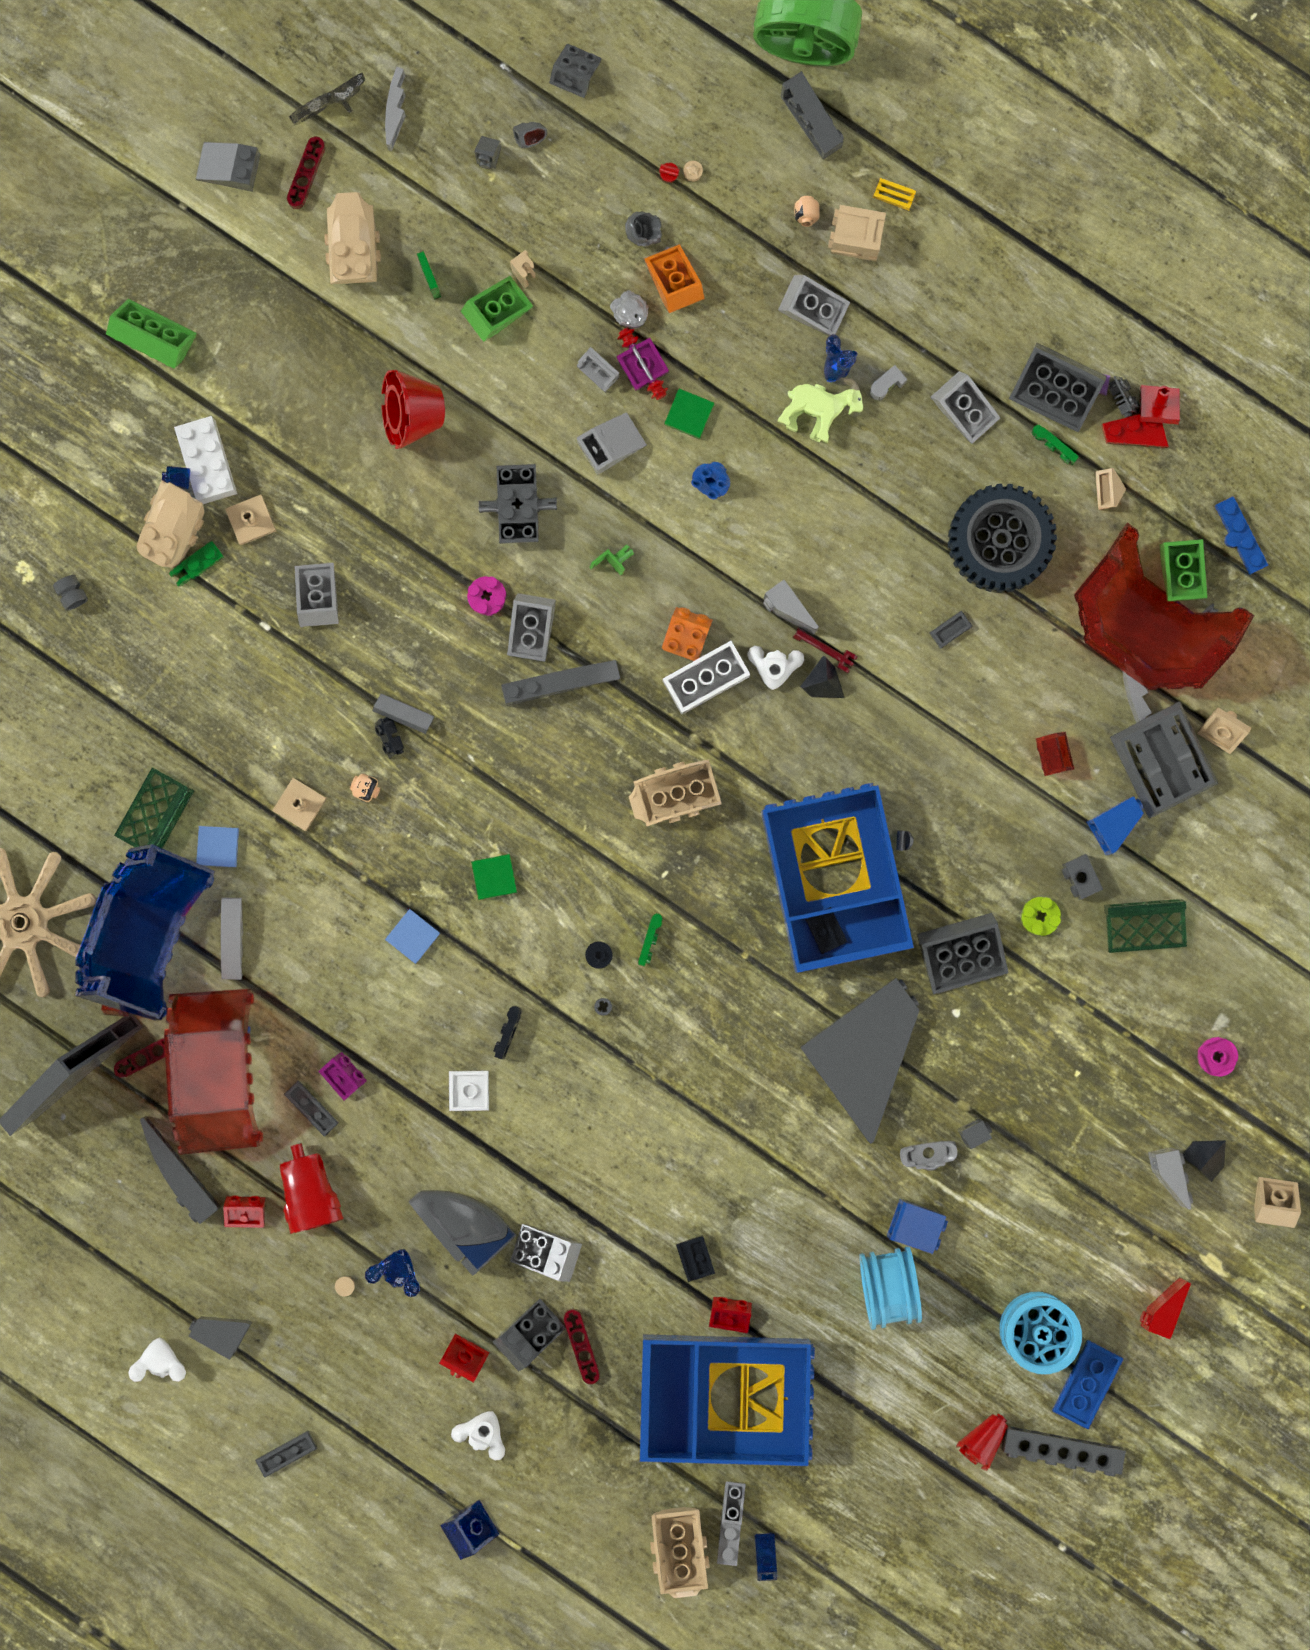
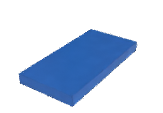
M1087 1340L1052 1411L1089 1429L1124 1358Z

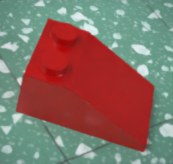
M1179 1277L1147 1307L1146 1311L1142 1312L1140 1322L1142 1323L1140 1326L1149 1332L1171 1340L1191 1283Z

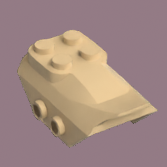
M358 192L337 193L333 203L327 208L328 234H325V245L329 246V253H326V264L330 267V284L377 282L378 262H381V252L377 250V243H380V233L376 231L373 205L366 203Z
M161 480L157 493L151 499V510L147 512L144 518L146 523L137 542V551L140 555L159 566L172 568L177 567L181 563L190 547H193L198 538L196 534L204 523L202 518L205 512L203 503L191 497L190 493L170 482L166 483Z
M709 759L686 765L685 762L676 763L672 769L666 770V767L654 770L655 774L634 781L635 787L629 796L635 819L644 821L646 826L669 820V823L680 821L681 816L688 815V818L700 815L699 811L721 805L719 791Z
M690 1507L664 1509L652 1515L654 1542H650L651 1554L656 1555V1562H653L654 1574H658L660 1593H668L673 1598L697 1596L701 1589H708L706 1568H710L709 1557L704 1556V1548H707L706 1536H702L699 1510Z

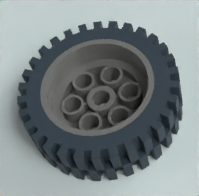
M1001 483L996 484L995 487L989 485L984 490L979 489L962 503L951 521V528L948 532V537H950L948 548H951L950 557L954 558L953 564L955 568L959 567L960 575L962 577L964 575L967 576L968 579L966 581L970 584L973 581L976 583L975 587L979 589L985 587L986 591L996 590V593H1002L1005 590L1007 592H1013L1014 589L1019 590L1025 585L1032 583L1052 560V554L1056 549L1054 543L1057 540V534L1054 535L1056 524H1052L1054 517L1052 513L1048 515L1047 510L1049 508L1046 504L1042 506L1040 503L1042 499L1039 496L1035 499L1032 496L1034 492L1028 490L1026 493L1023 491L1024 487L1022 486L1013 488V484H1007L1005 487ZM990 518H997L999 525L993 526L990 523ZM1009 521L1017 522L1018 529H1011ZM984 532L987 539L984 541L979 540L977 533ZM998 535L1003 536L1006 539V543L999 544L996 537ZM1016 539H1022L1025 546L1023 548L1018 547L1015 543ZM985 550H990L993 553L992 559H987L984 556ZM1003 554H1010L1012 562L1004 561Z

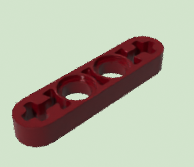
M314 136L308 140L290 186L287 202L293 209H300L304 206L326 147L320 137ZM319 142L321 148H316L315 155L318 156L316 158L312 155L314 151L312 144L316 145ZM309 159L315 162L314 167L310 169L304 166L305 161ZM301 177L308 179L307 185L303 187L297 183ZM296 188L300 191L298 195L300 202L296 201L294 204L292 197L296 198L298 192L294 190Z
M172 1033L118 1061L114 1065V1073L120 1078L129 1077L182 1049L186 1042L185 1037L180 1033ZM174 1036L175 1038H180L181 1041L178 1043V1047L177 1045L166 1046V1044L173 1041ZM156 1045H160L164 1049L161 1056H156L153 1052ZM139 1054H143L146 1057V1062L142 1066L136 1063V1057ZM132 1062V1065L136 1068L135 1070H133V1067L126 1069V1074L119 1072L120 1064L125 1066Z
M572 1308L565 1312L564 1323L583 1381L590 1385L595 1384L600 1377L599 1368L581 1313L577 1309ZM570 1313H573V1315L578 1316V1318H576V1325L578 1326L579 1324H581L582 1327H578L570 1331L569 1327H573L572 1321L567 1320V1318H569ZM580 1331L584 1334L582 1342L574 1341L573 1334ZM586 1350L590 1353L591 1357L588 1361H582L579 1358L581 1351ZM593 1362L594 1365H590L591 1371L596 1372L593 1380L590 1377L586 1378L585 1375L588 1374L587 1367L583 1369L582 1365H588Z

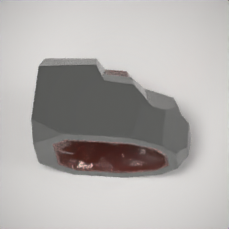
M536 122L521 123L513 127L514 138L520 148H529L539 144L548 133L544 125Z

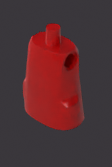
M302 1143L290 1146L294 1160L280 1164L286 1201L283 1211L290 1234L343 1220L344 1217L340 1209L339 1199L329 1183L321 1155L316 1153L305 1156Z

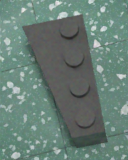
M801 71L782 84L781 99L821 158L824 160L842 148L844 137L841 131L835 128L832 118L825 111L803 72Z

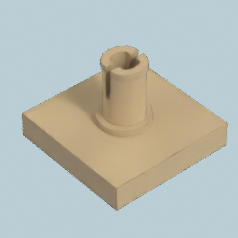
M262 495L225 509L240 546L276 532Z
M1218 707L1201 726L1197 734L1231 754L1249 734L1251 727L1238 720L1235 712H1225Z
M292 778L272 811L307 831L327 798Z

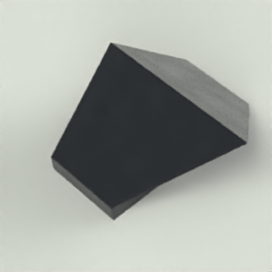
M823 656L800 687L811 697L845 698L835 666Z
M1226 1140L1193 1141L1183 1152L1184 1159L1212 1182L1224 1168Z

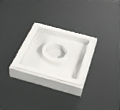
M449 1071V1111L489 1110V1071Z

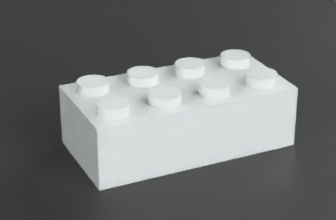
M209 416L174 427L195 498L206 504L236 495V487L214 418Z
M729 641L663 678V683L681 715L749 678L750 673L732 641Z

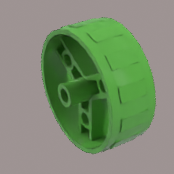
M760 0L754 22L753 38L762 49L784 60L812 66L843 64L851 60L855 54L861 29L862 9L855 0Z

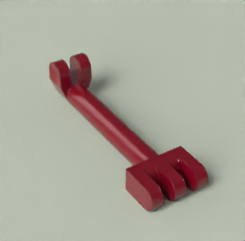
M799 627L792 637L797 641L802 639L839 661L836 667L847 674L850 670L844 665L847 664L852 667L854 664L848 658L856 660L858 657L848 650H845L842 655L805 633Z

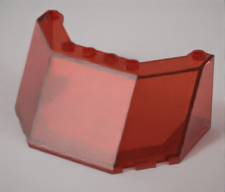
M1127 522L1074 594L1075 601L1079 607L1080 623L1085 633V644L1148 690L1167 687V689H1183L1184 687L1202 689L1236 651L1255 615L1241 607L1234 609L1232 612L1194 613L1179 601H1168L1166 592L1144 576L1137 545L1139 532Z
M250 989L169 994L168 1001L172 1003V1006L167 1008L166 1024H169V1029L164 1030L168 1112L170 1123H175V1127L172 1129L175 1142H180V1146L177 1148L178 1154L260 1146V1142H263V1132L257 1127L252 1106L254 1105V1093H251L250 1085H253V1074L249 1073L252 1055L248 1053V1045L251 1043L250 1033H248L249 1011L251 1004H254V993H251Z

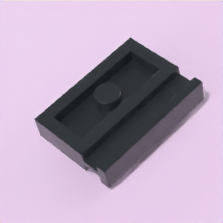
M834 912L805 919L821 954L847 943Z
M703 1235L676 1244L688 1282L715 1274Z

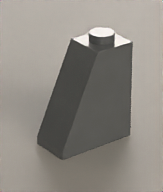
M201 1316L198 1320L194 1319L188 1329L191 1331L189 1337L230 1360L252 1322L249 1320Z

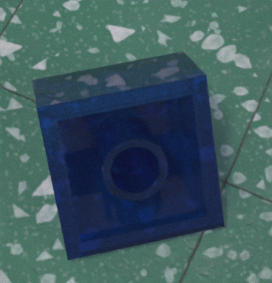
M480 1500L462 1509L440 1525L460 1560L476 1554L499 1535L498 1530Z

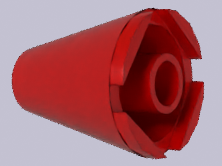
M1000 1414L990 1415L957 1443L956 1448H960V1453L973 1464L980 1463L983 1465L981 1469L987 1471L1008 1428L1007 1420Z

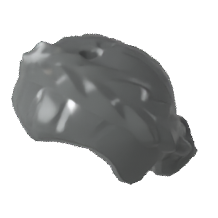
M643 211L635 212L628 217L625 223L627 238L631 242L644 247L661 242L662 233L659 217Z

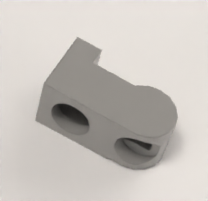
M894 365L872 384L870 395L874 400H882L887 392L896 384L899 388L905 385L907 378Z

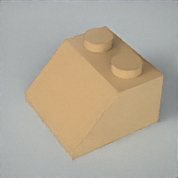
M1259 1177L1254 1204L1255 1222L1295 1228L1301 1214L1298 1183Z

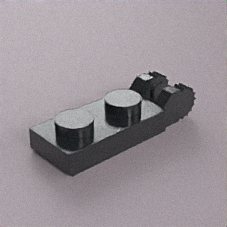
M517 1006L510 1007L507 1012L508 1023L503 1024L501 1041H497L494 1047V1057L498 1059H505L519 1024L522 1011Z

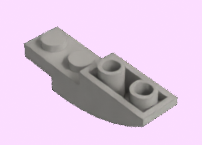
M725 1483L717 1564L737 1566L746 1484Z

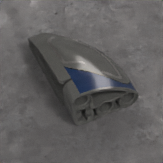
M423 1190L409 1200L410 1205L456 1261L462 1260L461 1264L472 1276L517 1236L497 1212L472 1197L451 1191Z

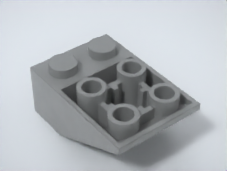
M627 412L590 429L576 438L579 447L597 475L647 446Z
M1171 1147L1148 1152L1151 1169L1155 1176L1180 1206L1188 1210L1191 1209L1193 1198L1191 1192L1187 1190L1186 1184H1189L1187 1173L1183 1171L1182 1165L1185 1164L1182 1152L1180 1153L1179 1150Z
M522 1224L510 1262L557 1281L570 1282L582 1244Z

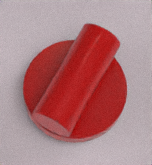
M674 163L661 164L659 172L665 182H673L679 176L680 169Z

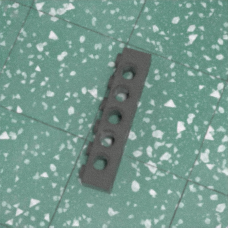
M1008 1426L1001 1448L1008 1457L1018 1458V1455L1025 1456V1459L1028 1461L1037 1462L1040 1459L1045 1460L1046 1464L1055 1466L1057 1463L1065 1464L1064 1467L1076 1469L1078 1466L1083 1467L1084 1471L1096 1473V1470L1104 1471L1105 1475L1113 1477L1116 1474L1122 1475L1126 1453L1122 1447ZM1023 1440L1029 1442L1026 1449L1019 1448V1444ZM1048 1444V1450L1040 1453V1445ZM1061 1448H1067L1068 1452L1065 1456L1061 1457L1058 1455ZM1086 1451L1087 1457L1084 1460H1079L1078 1454ZM1106 1455V1461L1103 1464H1099L1097 1461L1098 1457Z

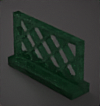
M152 767L114 836L148 856L157 859L195 790ZM157 774L160 776L162 784L153 787L151 780ZM172 784L179 786L176 793L169 796L167 786ZM163 788L165 797L156 800L154 790ZM150 792L152 801L143 804L142 796L144 793ZM167 801L168 808L166 811L159 813L157 803ZM154 805L156 814L147 817L144 807ZM141 809L143 818L134 821L133 812ZM157 818L158 826L150 830L148 820ZM144 822L146 832L137 834L135 824ZM131 826L133 836L127 838L122 836L121 834L125 827ZM147 835L149 842L144 848L140 846L138 837Z
M1183 899L1104 905L1108 952L1187 947L1186 901ZM1173 913H1180V921L1176 925L1168 920ZM1154 914H1159L1163 920L1155 927L1148 920ZM1134 916H1140L1144 920L1137 928H1134L1129 923ZM1119 917L1124 923L1115 930L1111 926V918ZM1166 921L1174 927L1167 936L1158 930ZM1146 923L1154 929L1147 938L1139 932ZM1127 924L1135 930L1128 939L1119 933ZM1176 930L1181 934L1182 942L1173 943L1169 939ZM1156 932L1164 937L1159 944H1153L1149 941ZM1137 933L1145 939L1140 946H1134L1130 942ZM1117 935L1125 940L1121 947L1113 948L1112 940Z

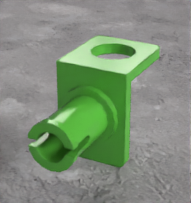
M625 545L616 554H612L608 549L596 558L589 568L592 570L606 558L619 575H622L625 571L622 563L634 555L632 549L628 551L630 548L628 545Z

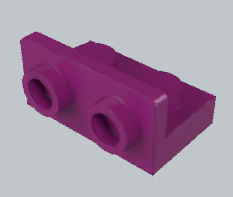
M343 1052L333 1057L318 1071L343 1101L367 1082L362 1072L357 1070L349 1057L344 1055Z

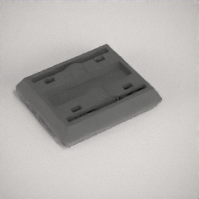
M1180 702L1110 737L1149 819L1219 784ZM1175 725L1178 732L1172 730L1171 727ZM1130 740L1129 743L1133 747V751L1139 759V761L1136 762L1139 770H1137L1133 758L1125 744V741ZM1139 744L1142 751L1135 748V745ZM1196 764L1199 765V766H1201V767H1200V772H1199V770H1198ZM1196 769L1199 776H1196L1192 771ZM1140 774L1143 779L1149 780L1150 787L1154 791L1155 798L1158 799L1159 803L1154 805ZM1160 788L1161 794H1159V792H1156L1155 789Z

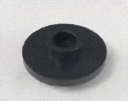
M593 942L586 949V961L593 968H605L612 961V949L604 942Z

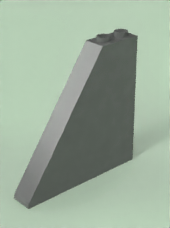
M897 978L888 982L800 1046L801 1050L870 1144L875 1140L919 1013L918 1001L913 995L909 996L905 991L908 989L901 979L898 981Z
M130 1012L58 1058L0 1118V1125L11 1136L37 1119L139 1032L143 1026Z

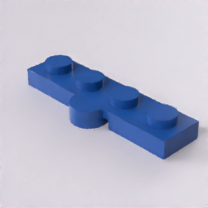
M1234 496L1216 504L1215 508L1228 532L1224 542L1229 548L1237 547V551L1249 575L1267 567L1268 563Z

